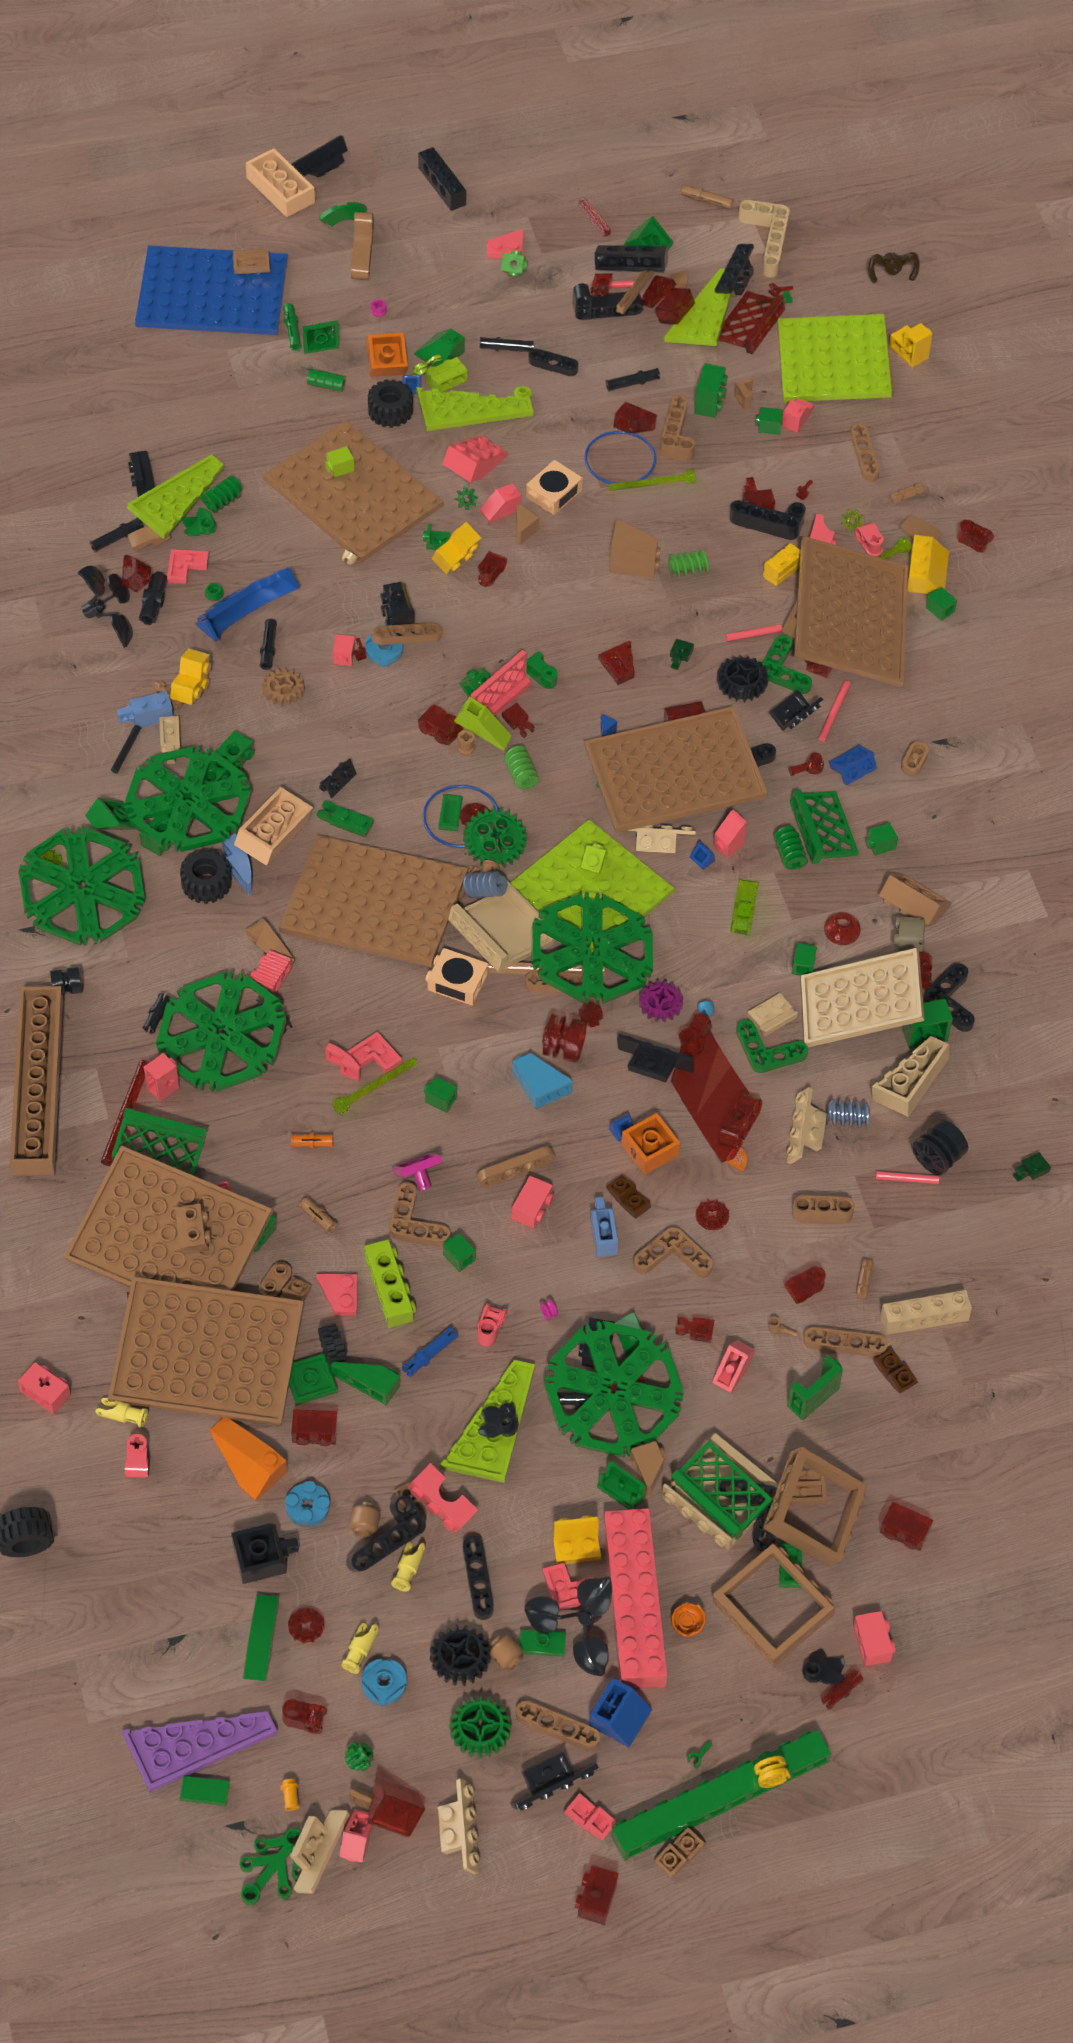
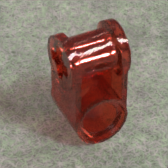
M963 520L959 525L957 540L979 553L985 552L987 544L994 539V534L991 530L971 520Z
M488 551L485 558L478 565V572L480 573L478 583L484 587L493 585L498 576L504 571L507 565V558Z
M814 1266L787 1280L784 1287L794 1302L799 1304L823 1290L826 1273L821 1267Z
M290 1699L282 1706V1720L288 1727L320 1734L323 1730L321 1726L322 1721L328 1710L319 1704H310ZM294 1710L298 1714L296 1716H289L287 1712Z

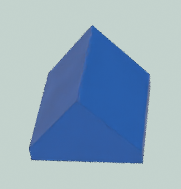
M403 375V384H407L411 388L412 394L416 393V387H421V375Z
M602 715L600 725L601 736L616 734L617 721Z
M699 841L689 856L702 869L715 862L714 853L701 841Z
M626 1114L610 1123L609 1130L617 1141L622 1140V1131L633 1126L630 1114Z

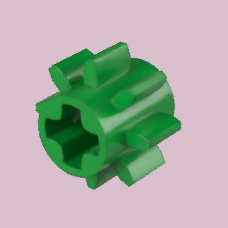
M464 486L463 491H456L458 496L454 500L459 502V508L465 505V509L469 510L470 505L476 506L474 502L478 496H474V489H470L468 492V488ZM464 495H468V502L465 501Z
M354 1742L347 1747L348 1751L345 1753V1762L350 1769L365 1771L371 1766L370 1762L373 1761V1751L368 1744L362 1742L357 1744Z

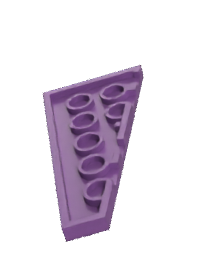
M268 1711L242 1714L239 1717L225 1719L224 1717L215 1718L216 1720H195L166 1724L163 1727L151 1728L149 1726L142 1727L140 1730L130 1731V1729L121 1731L149 1793L183 1778V1776H188L277 1735V1730Z

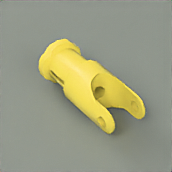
M102 1398L101 1401L104 1405L113 1407V1409L97 1408L95 1411L101 1417L122 1423L131 1422L138 1424V1427H144L148 1417V1409L134 1408L130 1404L121 1401L106 1402L108 1398Z
M408 1542L398 1564V1573L391 1582L394 1588L404 1592L410 1590V1582L413 1575L417 1573L425 1552L424 1543H420L418 1550L413 1555H410L412 1543Z
M365 1623L360 1624L349 1646L350 1651L346 1659L341 1663L342 1668L354 1674L359 1673L360 1665L364 1657L368 1656L379 1632L377 1624H373L367 1634V1625Z

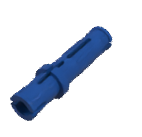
M448 1327L446 1331L422 1351L418 1350L415 1353V1357L402 1366L404 1373L408 1371L406 1375L412 1377L421 1367H426L433 1357L458 1338L457 1332L454 1331L452 1333L454 1329Z

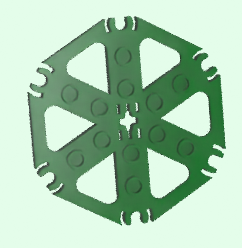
M195 746L150 756V759H146L148 767H143L140 764L139 770L136 768L124 802L125 813L132 812L127 814L129 823L161 849L163 844L165 850H168L170 845H175V852H178L179 849L181 852L225 842L226 839H230V833L227 831L231 830L237 833V828L240 829L251 796L250 785L244 786L243 784L248 783L246 774L215 750L210 754V748H207L205 753H200L199 746L196 750ZM187 757L189 763L183 781L163 767V763L168 760ZM218 763L231 773V776L227 779L204 784L210 764ZM142 780H147L164 793L144 799L136 797ZM239 797L236 811L230 816L224 814L211 804ZM171 813L164 832H157L144 822L146 819ZM193 817L212 831L210 834L195 838L187 837Z
M77 827L76 834H71L70 829L67 828L66 836L63 833V829L28 851L23 861L29 865L24 866L20 864L18 869L24 915L26 914L27 919L32 916L37 917L33 921V926H37L38 930L80 946V938H82L84 946L87 944V938H92L95 945L98 942V936L100 943L117 933L137 919L140 910L136 909L135 906L143 907L145 902L139 858L136 859V853L131 856L127 855L126 853L130 851L129 845L126 846V843L83 827L84 834H81L80 827ZM88 842H95L110 848L112 853L89 867L86 844ZM56 845H62L66 849L68 869L43 860L41 856ZM122 871H130L133 877L134 892L129 893L106 884V882ZM31 880H38L58 889L39 902L33 903L30 898L28 884ZM85 883V887L82 889L78 888V884ZM95 903L119 911L123 917L109 928L101 929L98 926ZM74 904L77 931L70 933L51 924L52 918Z
M583 893L543 908L538 916L542 920L535 918L532 923L531 965H533V969H542L538 974V977L542 978L541 981L581 1003L583 996H585V1004H588L589 998L593 997L598 1005L600 998H602V1004L641 989L647 980L642 976L651 977L653 972V931L650 932L651 927H641L645 925L646 920L642 919L643 916L603 894L601 897L602 901H600L599 893H596L594 900L589 898V893L585 894L583 900ZM574 905L580 906L582 908V930L559 918L557 912ZM611 908L628 918V922L603 932V909ZM544 933L567 947L550 954H544L541 952V934ZM641 940L644 942L645 958L642 961H637L617 949ZM592 941H593V946H594V949H595V951L593 952V955H592V950H591V948H590V945H591V942H592ZM582 964L581 986H574L557 976L561 972ZM603 966L629 981L612 989L605 988L603 985Z
M223 972L181 987L182 991L177 990L180 999L174 1000L170 997L171 1004L168 1002L166 1004L156 1041L157 1049L159 1052L165 1050L164 1054L168 1058L174 1059L178 1066L177 1074L196 1089L199 1084L200 1090L203 1091L204 1086L210 1084L211 1092H214L215 1089L216 1092L261 1077L262 1073L267 1072L263 1064L269 1063L273 1066L274 1063L271 1058L275 1061L277 1060L287 1020L285 1012H277L278 1009L283 1008L280 999L246 974L244 979L242 973H239L237 979H232V972H228V974ZM218 984L221 986L216 1010L213 1012L197 1000L194 994L198 990ZM245 988L252 989L264 998V1003L261 1006L237 1014ZM175 1013L181 1014L198 1027L174 1037L168 1035L171 1019ZM267 1026H274L271 1042L268 1047L262 1048L245 1036V1034ZM217 1029H220V1030H223V1029H224L225 1032H226V1034H223V1033H219V1034H218ZM205 1049L198 1072L192 1073L177 1062V1059ZM228 1051L248 1065L244 1071L227 1077L222 1076Z
M599 1321L596 1322L597 1330L592 1331L589 1324H587L585 1332L582 1326L548 1362V1364L552 1365H547L546 1370L552 1371L554 1375L552 1377L545 1376L543 1385L558 1430L560 1431L562 1427L567 1426L563 1429L562 1435H566L567 1432L574 1434V1437L570 1440L571 1444L575 1443L577 1438H580V1441L575 1444L576 1447L623 1458L626 1455L630 1457V1448L656 1441L680 1415L681 1407L675 1406L674 1402L683 1401L684 1391L669 1347L661 1352L666 1343L663 1342L660 1346H656L653 1343L657 1338L656 1334L652 1335L650 1340H647L648 1336L652 1334L650 1331L602 1321V1324ZM613 1333L635 1337L639 1341V1346L620 1366H618L609 1340L610 1335ZM579 1343H586L596 1372L568 1366L565 1363V1357ZM660 1360L665 1364L671 1384L668 1388H660L636 1381L655 1361ZM612 1384H616V1388L620 1389V1391H616L615 1394H612L611 1389H609L608 1387H611ZM561 1388L591 1395V1397L574 1415L567 1416L562 1410L557 1391ZM632 1405L663 1412L664 1418L650 1433L644 1434L639 1429ZM608 1411L619 1439L614 1444L595 1440L589 1436V1431Z

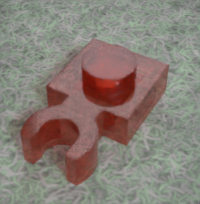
M518 703L502 712L501 716L513 730L518 727L520 729L519 733L523 738L527 736L524 729H529L532 733L534 732V725L526 722L529 716Z
M679 1317L677 1324L683 1325L684 1328L676 1327L675 1334L679 1336L690 1334V1340L711 1343L715 1320L693 1317V1322H689L686 1318Z

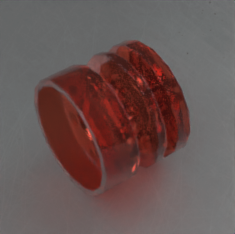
M553 1013L544 1030L542 1053L544 1056H549L553 1048L552 1056L557 1058L560 1050H563V1059L565 1061L578 1063L586 1037L587 1021L573 1018L570 1025L566 1026V1016H562L558 1024V1014Z

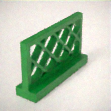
M794 790L789 803L811 863L817 864L821 859L858 856L859 851L837 792L803 793L802 790ZM824 798H832L834 804L830 805L823 800ZM806 800H812L817 804L813 807ZM821 805L829 811L825 814L817 808ZM833 812L837 814L840 819L837 821L834 818L830 817L829 814ZM814 813L823 819L818 822L812 818V814ZM826 820L833 824L834 827L830 829L823 825V822ZM838 827L844 830L845 835H840L835 832V829ZM818 829L828 833L826 838L818 834ZM833 836L836 839L840 840V842L837 845L832 841L828 840L829 837ZM842 843H845L851 847V850H845L840 846ZM826 844L834 850L825 852L823 846Z
M125 1108L112 1158L114 1159L117 1155L119 1147L128 1144L131 1150L138 1153L148 1149L153 1157L152 1159L157 1161L168 1154L173 1162L169 1166L176 1167L179 1170L181 1169L178 1164L189 1160L192 1168L190 1173H186L194 1176L203 1144L205 1143L207 1129ZM126 1125L135 1127L138 1133L128 1138L124 1132ZM154 1132L158 1139L148 1144L144 1134ZM141 1137L145 1146L135 1150L131 1141ZM173 1137L177 1140L178 1144L168 1149L164 1140ZM161 1142L166 1151L155 1156L151 1147ZM190 1142L199 1144L197 1151L188 1154L184 1145ZM181 1147L186 1156L176 1161L171 1152Z
M710 1440L679 1471L676 1470L671 1475L674 1483L736 1541L743 1535L742 1532L773 1502V1499ZM709 1448L716 1453L715 1462H703V1455ZM729 1465L732 1468V1476L719 1477V1466ZM692 1466H700V1477L691 1478L686 1472ZM703 1466H716V1477H704ZM732 1480L731 1492H719V1481ZM735 1480H745L748 1483V1491H735ZM704 1481H716V1492H706L704 1490ZM748 1495V1506L735 1507V1496ZM751 1495H761L765 1501L760 1506H751ZM719 1496H732V1507H722L719 1504ZM748 1510V1518L741 1525L735 1519V1511Z

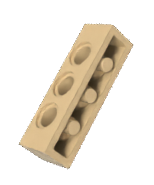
M962 1290L883 1304L880 1317L885 1334L890 1335L969 1321L972 1307L967 1291Z

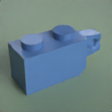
M167 691L129 700L130 705L117 710L119 723L134 722L135 725L141 728L158 724L159 717L173 716L172 705Z
M604 1197L595 1198V1209L591 1210L590 1222L596 1257L617 1255L618 1238L613 1209L605 1208Z

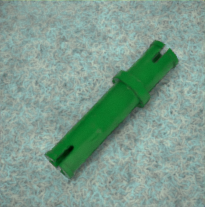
M287 303L283 306L284 324L287 326L290 348L293 351L301 349L297 326L298 317L295 315L293 304Z

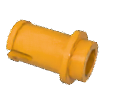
M295 1779L283 1780L280 1786L284 1794L286 1811L297 1810L300 1807L297 1795L299 1784L296 1783Z

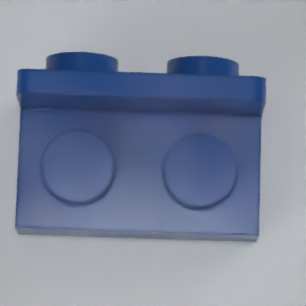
M861 745L829 762L830 768L842 775L843 783L846 785L877 768L874 752Z

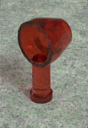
M815 752L806 759L804 764L794 767L790 766L788 771L790 776L804 771L814 775L820 774L824 769V761L821 754Z

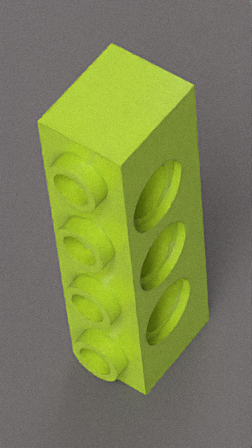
M389 1239L364 1246V1257L388 1328L413 1322V1313H416L414 1301H409L408 1295H410L407 1282L403 1283L402 1277H404L402 1266L396 1263L395 1259H398L395 1246L391 1247ZM382 1264H388V1266H386V1267H383V1266H380V1265H382ZM387 1282H394V1284L389 1285ZM400 1300L401 1302L395 1303L393 1301Z

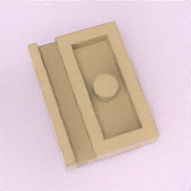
M781 993L747 1013V1017L763 1032L764 1036L774 1032L798 1016L797 1011L792 1009L790 1003Z

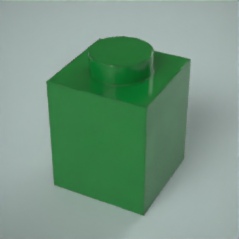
M761 407L760 414L756 416V425H759L758 433L780 435L783 409Z
M940 587L936 591L933 590L929 593L926 608L940 621H943L955 613L957 599L943 587Z
M891 823L868 830L866 845L868 849L872 850L874 856L896 850L898 836Z
M797 943L792 974L801 976L813 973L817 952L816 946Z
M435 1076L433 1081L429 1082L424 1089L425 1103L447 1113L457 1099V1086Z
M460 1233L455 1237H449L443 1244V1256L458 1272H461L476 1261V1250Z

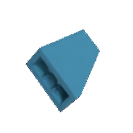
M532 1053L519 1056L513 1061L512 1072L535 1109L572 1093L573 1082L571 1079Z

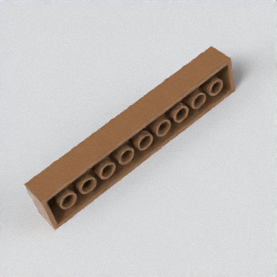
M61 986L20 987L10 1149L12 1176L55 1175L63 1018Z

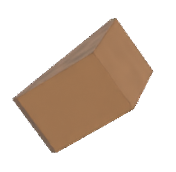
M517 504L516 507L517 544L523 543L539 530V517L522 504Z

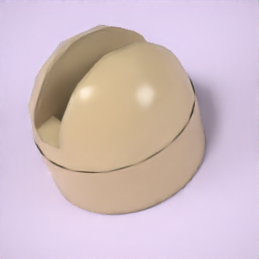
M345 549L342 555L343 563L347 562V565L354 564L358 556Z

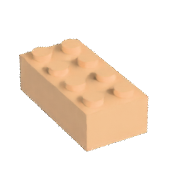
M274 148L246 162L247 179L286 217L315 203L314 187Z
M280 787L239 829L234 845L267 866L308 823L313 807Z

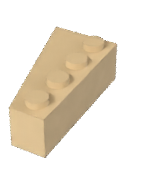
M932 1036L916 1048L909 1058H904L896 1069L892 1072L889 1071L882 1081L876 1082L872 1086V1101L907 1117L910 1116L949 1060V1044Z

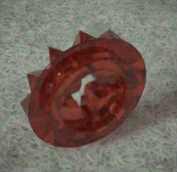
M480 803L468 804L460 812L461 823L466 826L467 822H471V816L475 817L478 811L484 814L485 808L489 812L490 810Z
M708 1199L704 1203L701 1202L696 1209V1220L705 1229L718 1230L728 1223L729 1210L726 1208L725 1203L722 1204L718 1200L710 1201ZM709 1211H717L716 1217L714 1215L709 1216Z
M310 1608L297 1610L288 1621L289 1634H291L295 1641L298 1640L303 1644L306 1642L313 1643L318 1637H321L324 1630L323 1617L319 1612ZM309 1622L312 1630L305 1629L302 1631L301 1624H308Z

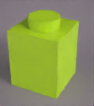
M347 446L326 453L327 461H325V467L328 472L332 473L334 478L354 471V458Z

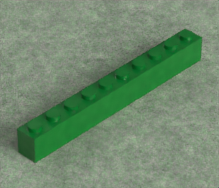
M818 1730L812 1733L807 1731L793 1742L786 1741L772 1752L769 1750L763 1752L756 1760L742 1762L738 1765L737 1769L731 1772L729 1770L723 1771L716 1779L710 1782L709 1780L702 1781L697 1785V1788L691 1791L684 1790L670 1801L663 1800L649 1811L646 1809L642 1810L628 1821L624 1819L617 1822L614 1828H612L611 1837L625 1861L683 1833L687 1827L692 1829L830 1762L831 1752ZM783 1756L787 1763L786 1768L791 1775L790 1778L786 1777V1782L774 1787H760L758 1783L759 1776L755 1774L754 1766L764 1759Z

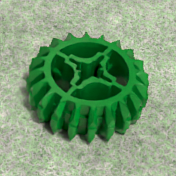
M482 1696L476 1702L471 1697L470 1704L463 1700L462 1708L456 1707V1714L451 1715L452 1723L449 1724V1729L452 1732L450 1737L455 1739L454 1745L456 1747L461 1746L460 1751L462 1753L469 1750L470 1758L474 1753H477L479 1759L482 1758V1753H486L488 1758L491 1757V1751L498 1754L499 1747L504 1748L506 1746L505 1740L510 1739L509 1732L512 1730V1725L509 1722L511 1718L509 1715H506V1708L500 1709L499 1701L492 1704L491 1697L487 1702L483 1701ZM477 1714L475 1718L467 1719L469 1716ZM485 1714L492 1716L497 1722L486 1718ZM480 1720H482V1726H483V1729H482V1731H481V1735H479V1729H478V1725H479V1721H480ZM464 1732H467V1735L474 1736L476 1741L468 1738ZM497 1733L493 1738L484 1741L487 1736Z

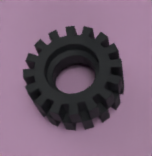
M333 1323L318 1328L319 1340L328 1365L330 1366L333 1361H346L343 1340L336 1324Z

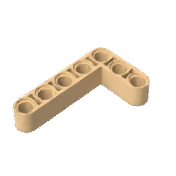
M743 200L739 206V221L745 224L770 227L763 261V274L769 278L775 277L778 274L789 221V208L780 204Z

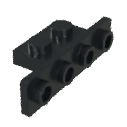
M342 135L337 136L291 163V165L303 177L307 174L316 177L325 175L326 171L337 168L344 161L342 154L348 151L344 137Z
M743 243L737 245L715 288V293H731L734 290L735 295L743 294L754 273V268L749 260L754 249L753 244Z
M147 451L129 453L130 462H128L129 473H133L131 483L132 487H136L138 497L155 488Z
M619 1034L617 1037L618 1049L634 1054L628 1064V1071L666 1083L674 1068L693 1073L695 1070L694 1058L689 1055L680 1054L668 1048L658 1047L630 1036Z
M561 1751L521 1771L530 1794L510 1804L514 1809L525 1810L533 1805L532 1801L538 1798L545 1800L554 1795L552 1791L561 1788V1790L573 1786V1781L580 1777L584 1780L595 1774L594 1770L599 1768L598 1764L590 1763L573 1772L565 1752Z

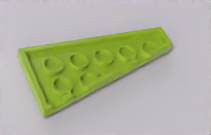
M720 268L664 336L665 342L717 346L733 290L731 293H715V288L725 269Z
M211 454L128 503L127 509L165 540L198 501L201 494L208 489L224 470V464Z

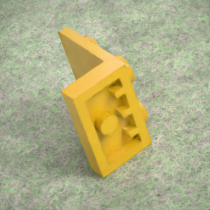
M587 1515L580 1519L562 1518L554 1522L553 1545L556 1565L601 1560L598 1539L599 1517Z

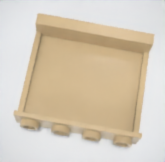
M509 882L507 891L503 896L485 897L465 908H462L457 903L451 906L448 918L451 924L497 972L531 956L532 923L535 918L538 920L542 919L538 917L539 912ZM542 933L541 951L552 946L555 939Z
M715 1433L709 1439L755 1483L778 1488L779 1484L719 1435ZM709 1448L703 1455V1462H715L716 1453ZM729 1465L719 1466V1477L732 1476V1468ZM692 1466L686 1473L691 1478L700 1477V1466ZM703 1466L704 1477H716V1466ZM674 1481L669 1485H663V1499L669 1505L677 1507L686 1519L694 1521L699 1530L711 1535L720 1547L724 1546L730 1550L757 1521L756 1518L736 1541ZM704 1481V1490L706 1492H716V1481ZM732 1483L730 1486H726L725 1490L731 1492ZM735 1487V1491H741L740 1488ZM775 1491L772 1494H768L772 1499H774ZM719 1496V1504L722 1507H732V1499ZM735 1500V1507L748 1506V1502ZM751 1503V1506H760L758 1504ZM748 1510L735 1511V1519L742 1525L748 1518Z

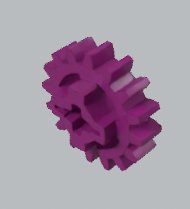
M657 981L656 985L649 983V989L644 987L643 993H640L639 1007L642 1008V1014L648 1013V1019L655 1017V1022H658L659 1019L666 1022V1018L674 1020V1015L679 1016L680 1010L683 1009V995H680L681 990H675V984L668 986L667 981L664 984H660Z

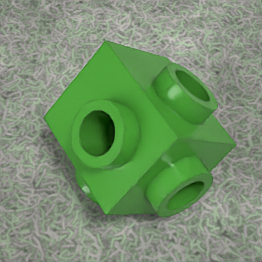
M511 250V254L503 253L501 271L509 272V276L519 277V273L524 274V270L527 271L528 260H525L526 256H522L520 251ZM515 260L517 261L516 267L513 266Z

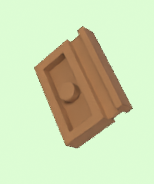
M268 249L233 251L234 274L270 272Z

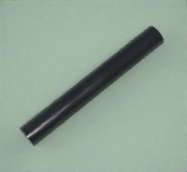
M134 725L111 768L113 773L117 774L141 730L140 726Z

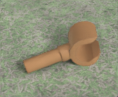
M771 1317V1322L775 1324V1326L768 1324L771 1333L784 1332L797 1337L798 1332L781 1325L778 1317Z

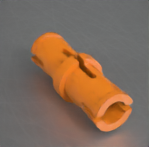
M314 1132L300 1135L291 1134V1147H310V1149H314L315 1147H333L334 1144L333 1134L315 1135Z

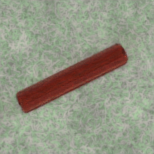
M586 198L579 200V207L604 237L610 235L611 228Z

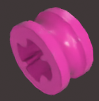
M381 299L372 301L371 314L375 317L384 316L387 312L386 302Z
M548 1299L547 1303H540L541 1312L547 1321L551 1320L552 1316L554 1318L558 1316L556 1306L551 1299Z

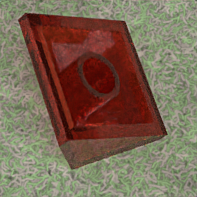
M376 1778L368 1823L408 1838L411 1836L426 1808L418 1792L384 1779Z

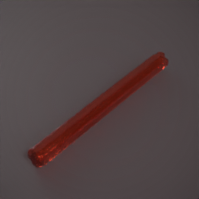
M139 1061L102 1156L101 1163L103 1165L111 1166L114 1160L112 1153L123 1121L125 1108L133 1110L145 1080L144 1066L149 1063L148 1061Z

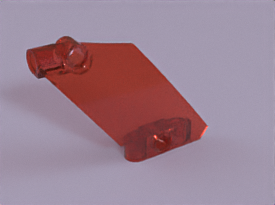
M696 1013L688 1027L679 1033L681 1043L679 1053L694 1058L695 1070L693 1073H689L675 1068L671 1083L706 1141L722 1163L735 1158L760 1114L762 1100L749 1096V1091L716 1042L711 1032L712 1023L710 1018L705 1014Z

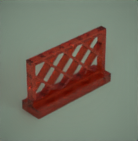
M746 291L724 321L719 341L746 348V353L753 354L785 311L784 296L777 295L775 298ZM748 298L756 300L749 303L746 302ZM765 303H769V304H770L769 306L762 307V304H765ZM759 306V309L750 310L751 307ZM744 309H747L748 311L741 314L738 313L739 311ZM763 314L762 317L754 318V315ZM751 317V320L742 322L741 320L743 318ZM733 321H739V323L730 325V323ZM754 324L753 328L746 330V326ZM739 328L743 329V331L734 333L733 331ZM725 332H731L730 335H722ZM745 335H746V338H745L744 341L737 339V338H739V337H742V336H745Z

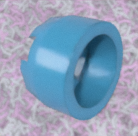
M704 1001L697 1005L701 1017L707 1018L713 1015V1002Z

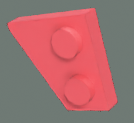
M523 230L488 240L487 258H503V253L511 254V250L522 252Z
M316 1274V1281L320 1284L334 1315L357 1316L358 1274Z

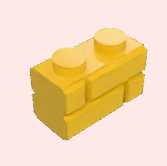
M792 543L788 544L765 562L764 578L774 586L782 583L800 568L801 550Z

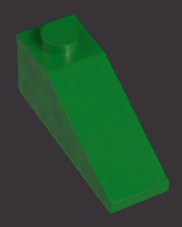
M334 1361L331 1364L332 1376L386 1406L400 1387V1376L391 1368L387 1369L381 1365Z

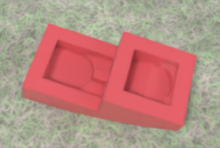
M328 1043L325 1048L326 1060L339 1065L340 1074L359 1081L361 1075L360 1066L339 1047Z
M580 1793L563 1812L575 1823L600 1840H603L617 1823L600 1806L596 1808Z

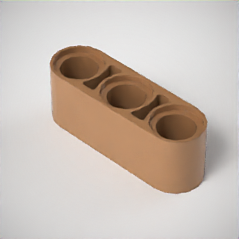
M801 1195L794 1200L792 1216L798 1222L845 1224L849 1223L853 1218L855 1203L849 1197Z

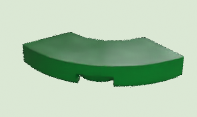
M347 202L345 205L330 207L319 218L333 227L343 220H354L355 212H365L367 207L361 203Z

